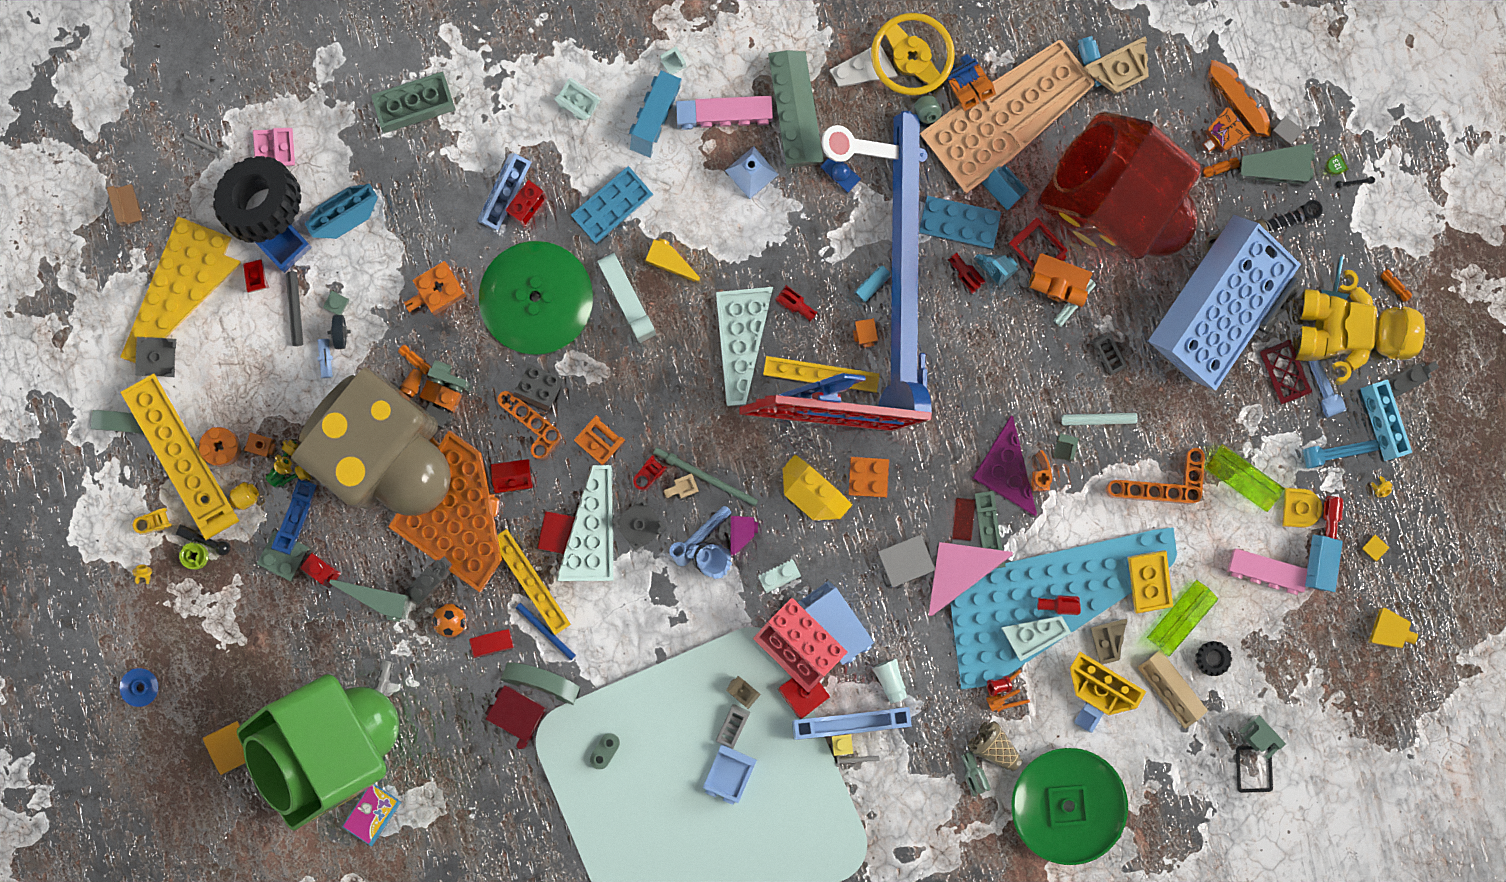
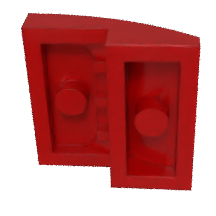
M545 511L537 549L564 554L575 517Z

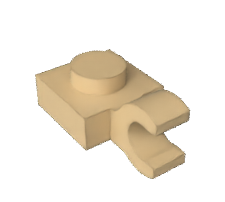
M692 474L674 480L676 486L663 491L666 499L676 494H679L682 499L699 492Z

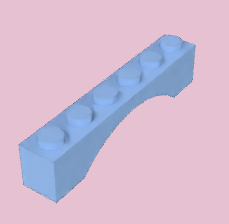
M909 707L792 721L794 740L912 726Z

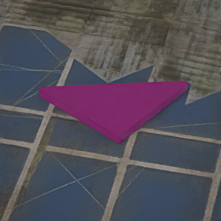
M1010 416L972 479L1036 517L1037 511L1014 417Z

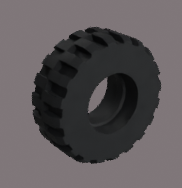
M264 156L248 157L244 161L235 163L230 170L228 169L224 173L222 179L217 183V190L215 189L213 209L215 210L216 218L230 234L238 240H243L247 243H254V241L260 243L265 242L267 239L272 240L278 234L285 232L286 228L294 222L295 216L298 215L300 210L299 204H301L302 199L300 194L301 188L295 176L282 162L277 161L275 158H265ZM269 189L265 200L259 206L246 210L247 204L254 194L261 190Z

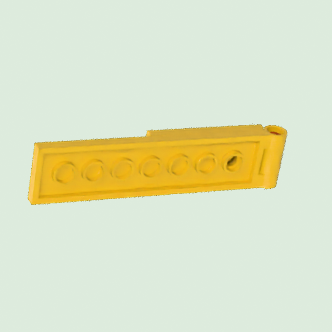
M152 374L121 391V395L205 540L240 522L156 375ZM202 497H208V502L202 503Z

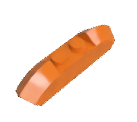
M1211 60L1208 72L1209 79L1250 132L1256 137H1271L1270 121L1263 106L1257 108L1256 101L1251 96H1247L1244 92L1245 87L1243 84L1235 80L1239 75L1229 66Z

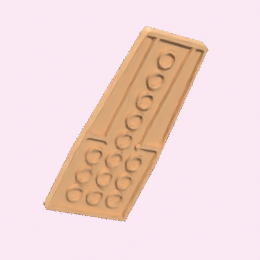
M1062 40L1056 41L993 81L996 95L983 102L978 98L979 104L965 112L961 105L958 104L919 134L965 194L981 184L998 166L1002 167L1010 162L1094 86V80L1083 70V66Z

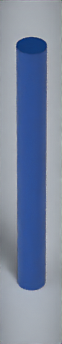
M521 602L515 607L566 657L572 660L576 656Z

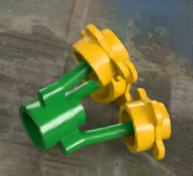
M291 439L283 441L284 445L281 448L285 453L282 456H275L276 462L273 465L274 467L266 475L268 483L273 487H277L279 484L284 486L296 477H299L302 481L306 478L309 481L312 480L310 474L299 465L295 467V474L285 478L286 473L290 474L292 472V462L287 456L288 454L292 456L299 445Z

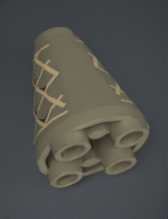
M995 721L989 724L984 722L979 727L980 732L976 737L970 739L967 746L970 747L974 754L1013 772L1018 769L1022 759L1001 726Z

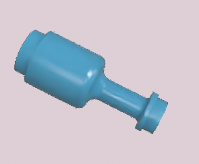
M1092 36L1078 40V49L1084 65H1088L1101 58L1096 40H1093ZM1094 79V87L1102 85L1100 82Z

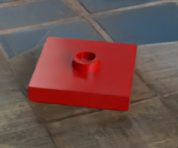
M793 678L777 688L799 720L830 698V695L820 682L809 692Z

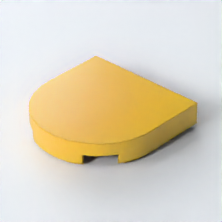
M1284 488L1282 526L1306 528L1314 525L1321 517L1323 511L1322 502L1319 497L1311 490Z

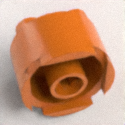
M212 427L201 437L199 452L206 462L217 467H225L238 460L241 454V444L238 436L232 431L223 427ZM222 444L223 450H218L217 445Z

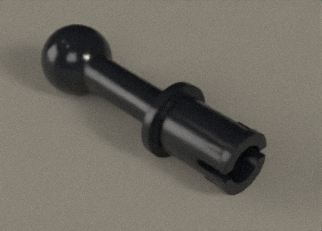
M179 525L176 535L192 543L195 540L214 548L216 553L221 556L227 555L230 552V544L227 541L205 540L203 535L198 534V529L193 530L184 525Z

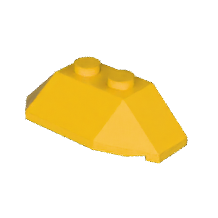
M796 454L782 468L784 495L812 520L841 519L853 505L839 490Z
M1080 651L1070 666L1075 696L1108 716L1137 709L1146 694V691Z

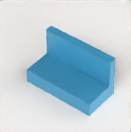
M1006 165L998 166L982 182L1007 211L1029 191Z

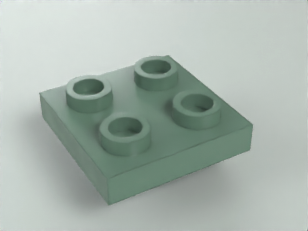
M437 360L434 361L432 368L428 372V376L433 383L443 386L445 384L450 385L449 387L452 390L460 393L463 390L468 391L470 384L467 380L450 375L452 365Z

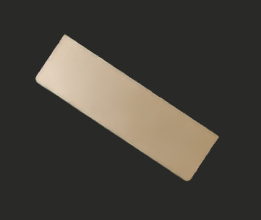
M1161 650L1137 667L1185 729L1198 721L1208 711Z

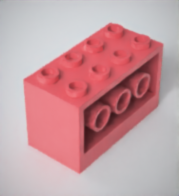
M793 598L753 638L807 692L848 653Z

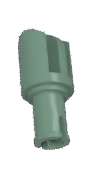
M973 752L961 755L967 769L965 777L973 797L977 796L978 793H984L985 790L990 791L991 787L984 770L977 766Z

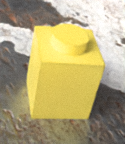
M851 734L831 736L834 756L853 754Z

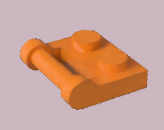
M596 415L574 441L601 465H604L625 442V439L622 436H617ZM597 427L614 444L610 447L591 430Z

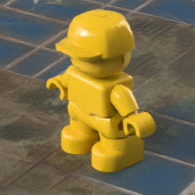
M1345 270L1343 272L1344 278L1349 279L1352 285L1345 286L1342 284L1338 291L1344 294L1350 293V298L1353 302H1348L1337 296L1320 293L1318 290L1304 289L1301 294V298L1305 299L1301 319L1316 321L1315 328L1301 326V346L1296 360L1313 362L1342 354H1349L1344 360L1345 362L1339 361L1332 365L1334 370L1342 369L1345 374L1344 377H1337L1334 383L1336 385L1346 383L1352 371L1367 363L1374 345L1383 356H1388V358L1395 360H1407L1420 353L1425 339V321L1423 315L1415 309L1402 306L1401 309L1398 307L1387 308L1379 314L1377 319V308L1373 305L1372 297L1362 287H1357L1358 276L1352 270Z

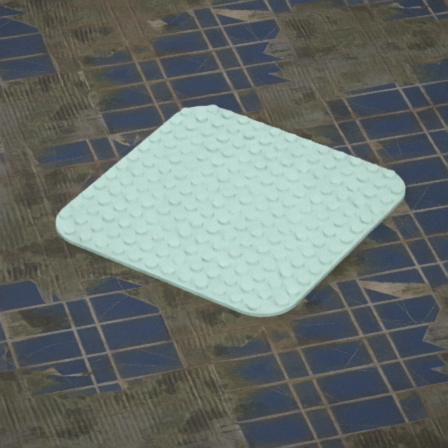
M745 627L580 697L575 700L574 705L566 703L559 706L542 720L536 735L537 754L591 882H841L852 876L860 868L867 852V836L840 771L836 767V762L825 737L794 740L792 721L799 720V718L777 690V688L792 677L753 639L762 628ZM737 676H740L761 694L749 709L726 691L729 683L736 679ZM732 704L750 712L733 750L757 760L739 803L734 802V805L723 801L724 797L717 794L716 797L705 793L706 789L703 788L721 746V743L716 742V738ZM814 711L810 712L803 719L816 718ZM733 712V715L743 719L742 716ZM730 719L729 722H731V723H733V724H735V725H737V726H740L739 723H737V722H735V721H733V720ZM726 727L727 730L736 734L737 731ZM723 733V735H722L723 737H725V738H727V739H729V740H731V741H733V739H734V738H732V737H730V736H728V735H726V734H724V733ZM605 734H615L620 740L618 750L606 768L595 769L590 763L591 754ZM608 739L606 745L608 747L613 746V741ZM598 756L596 758V762L599 764L602 763L603 757Z

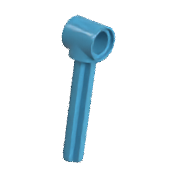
M1370 440L1324 450L1320 446L1303 449L1306 468L1323 466L1327 460L1378 451L1379 445L1377 440Z

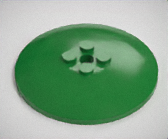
M543 241L523 242L504 250L486 269L479 288V308L483 321L490 333L509 349L529 355L552 353L573 342L584 330L593 306L591 281L581 262L563 247ZM532 292H539L541 295L540 300L537 302L531 301L530 294Z
M1078 748L1055 749L1035 758L1020 774L1012 794V819L1022 841L1041 858L1061 865L1084 864L1103 856L1120 838L1128 817L1127 793L1116 770L1102 757ZM1068 800L1074 803V809L1070 812L1065 811L1063 808L1064 803Z

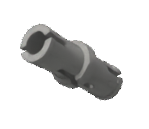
M382 659L378 676H375L374 689L385 694L387 684L390 683L389 678L394 665L393 662Z

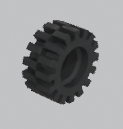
M1211 641L1204 643L1198 649V653L1195 656L1198 669L1208 676L1222 675L1231 666V651L1221 642ZM1211 651H1216L1221 656V662L1217 666H1211L1207 662V655Z

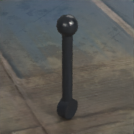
M1370 176L1362 180L1337 181L1336 187L1342 188L1346 185L1361 183L1373 184L1375 178Z

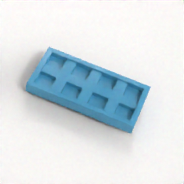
M627 166L574 211L571 217L591 240L597 244L649 200L653 193L635 172Z
M927 196L919 234L993 250L1001 212Z

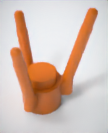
M1018 670L1009 677L1010 681L1015 679L1021 671ZM1019 689L1004 696L999 693L994 697L990 695L986 698L992 712L995 710L999 712L1003 709L1030 702V699L1005 704L1004 700L1020 692Z

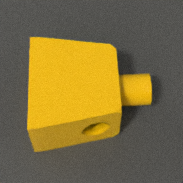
M1383 607L1379 609L1368 643L1403 648L1405 642L1415 645L1418 634L1409 631L1410 621Z

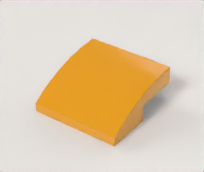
M238 721L203 737L206 748L220 775L246 763L243 747L237 736V728L240 727Z

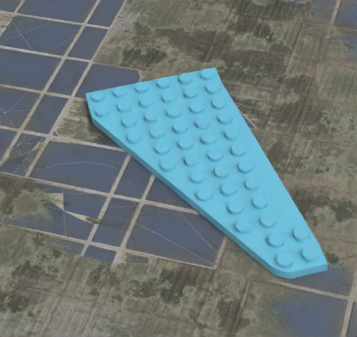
M1174 527L1151 530L1005 563L1006 567L996 568L950 603L961 689L985 687L989 679H1002L1003 676L1009 675L1058 642L1056 641L1020 661L1001 629L1002 627L1062 616L1072 633L1132 593L1128 556L1165 550L1167 551L1168 567H1171L1177 557ZM1057 595L1078 596L1080 598L1081 613L1079 615H1060L1055 610H1038V598L1055 599Z

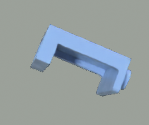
M721 744L703 786L706 789L705 793L716 797L717 794L724 797L723 801L734 805V802L739 803L757 760Z

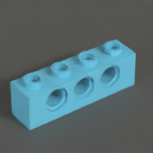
M1388 379L1360 388L1384 461L1412 453Z

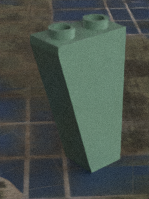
M1304 144L1242 156L1239 160L1238 179L1306 185L1313 179L1314 170L1311 168V161H1314L1315 150L1312 149V144Z

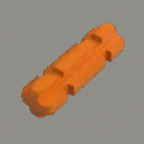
M1234 157L1229 161L1225 160L1213 164L1212 167H1204L1202 169L1205 178H1208L1213 174L1217 175L1229 171L1230 168H1238L1240 162L1237 157Z
M1385 270L1380 277L1388 282L1387 285L1397 295L1399 294L1404 302L1408 301L1412 297V293L1409 290H1405L1406 287L1396 277L1392 276L1393 273L1390 270Z
M403 344L399 348L398 353L403 357L405 356V359L417 369L419 368L423 374L426 375L429 372L431 366L426 362L424 363V360L413 351H410L406 345Z

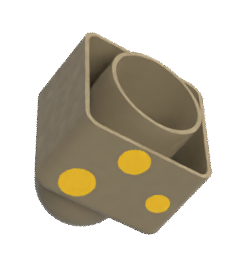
M367 367L363 368L356 376L350 375L342 380L322 400L304 425L299 436L301 444L291 458L344 503L365 510L373 509L381 502L391 511L401 515H422L435 509L443 501L448 493L451 482L450 467L447 459L430 442L438 429L437 420L385 377Z

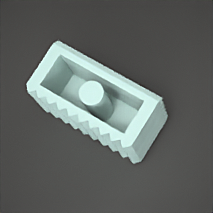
M790 559V562L787 561V563L780 564L779 567L777 566L773 570H769V572L766 571V574L759 575V580L765 592L768 593L801 577L794 561Z

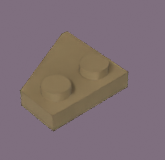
M1127 619L1090 628L1100 664L1103 665L1120 660Z

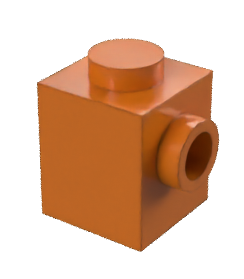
M874 318L855 322L856 330L853 331L854 342H858L859 346H863L864 349L875 347V343H878V336Z
M250 432L244 451L270 458V455H273L276 449L275 440Z

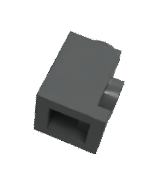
M430 402L426 411L437 420L438 427L445 429L446 426L449 427L454 419L453 416L448 414L449 410L441 406L436 408L434 407L435 404Z

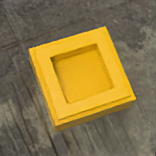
M1373 535L1361 549L1377 562L1390 547L1378 536Z

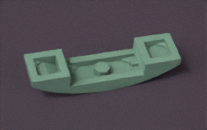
M93 410L91 429L144 434L132 413Z
M994 491L976 493L975 503L982 548L1003 551ZM1005 561L1002 564H1000V566H998L997 568L1006 567Z
M507 662L501 677V681L516 686L522 684L556 696L555 699L574 705L580 689L578 685L559 675L520 663Z

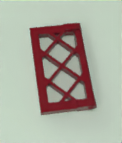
M1291 339L1259 352L1281 405L1312 393L1299 360H1296L1297 354ZM1283 348H1289L1291 358L1280 354ZM1270 353L1277 355L1273 365L1270 364L1267 357ZM1279 356L1290 360L1286 370L1275 366ZM1292 361L1298 370V376L1288 372ZM1274 368L1284 372L1280 383L1276 379L1273 371ZM1286 374L1297 378L1293 388L1282 384ZM1299 379L1302 380L1305 390L1298 391L1295 389ZM1281 386L1292 390L1289 396H1283Z

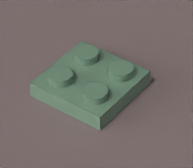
M274 530L257 564L292 582L309 547L297 541L290 555L272 550L271 547L278 532Z

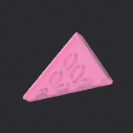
M939 542L929 616L935 615V613L971 588L980 579L1000 566L1009 557L1013 556V552Z

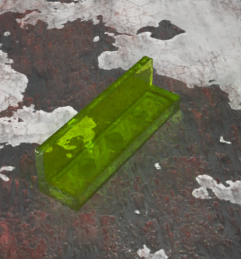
M1223 444L1219 446L1214 456L1205 466L1208 471L1266 512L1277 502L1285 489Z
M1196 579L1147 636V639L1170 657L1218 601L1217 596Z

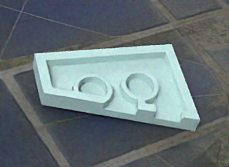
M1062 616L1001 628L1020 661L1071 633Z

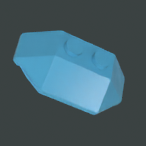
M370 183L349 186L317 206L309 220L304 224L313 238L337 239L370 218L378 196Z

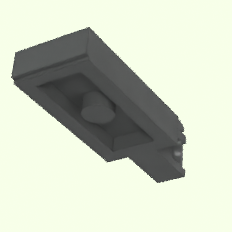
M1436 361L1427 366L1424 362L1419 363L1389 379L1394 398L1428 381L1432 377L1430 373L1439 368Z

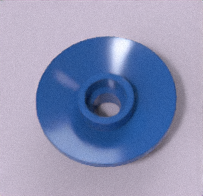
M143 668L128 671L120 682V694L124 701L131 706H146L153 702L158 694L159 685L157 678L152 672ZM139 684L144 686L142 691L137 689Z

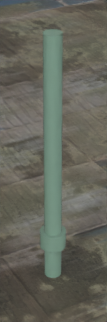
M657 447L655 448L653 454L666 460L667 464L675 465L748 504L756 506L758 500L680 460L673 453L669 454Z

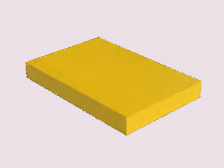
M1161 550L1128 556L1134 612L1138 614L1173 607L1167 551Z

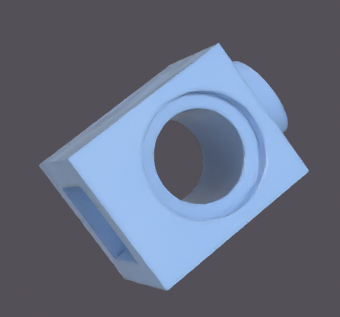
M695 100L676 101L677 126L681 127L682 130H691L693 127H697Z

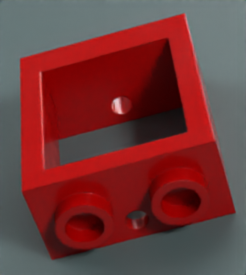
M528 180L505 211L509 218L522 228H525L547 200V197L542 189Z
M1037 217L1007 245L1031 271H1033L1035 265L1018 246L1036 229L1059 252L1054 258L1064 261L1067 258L1065 254L1068 252L1067 248Z

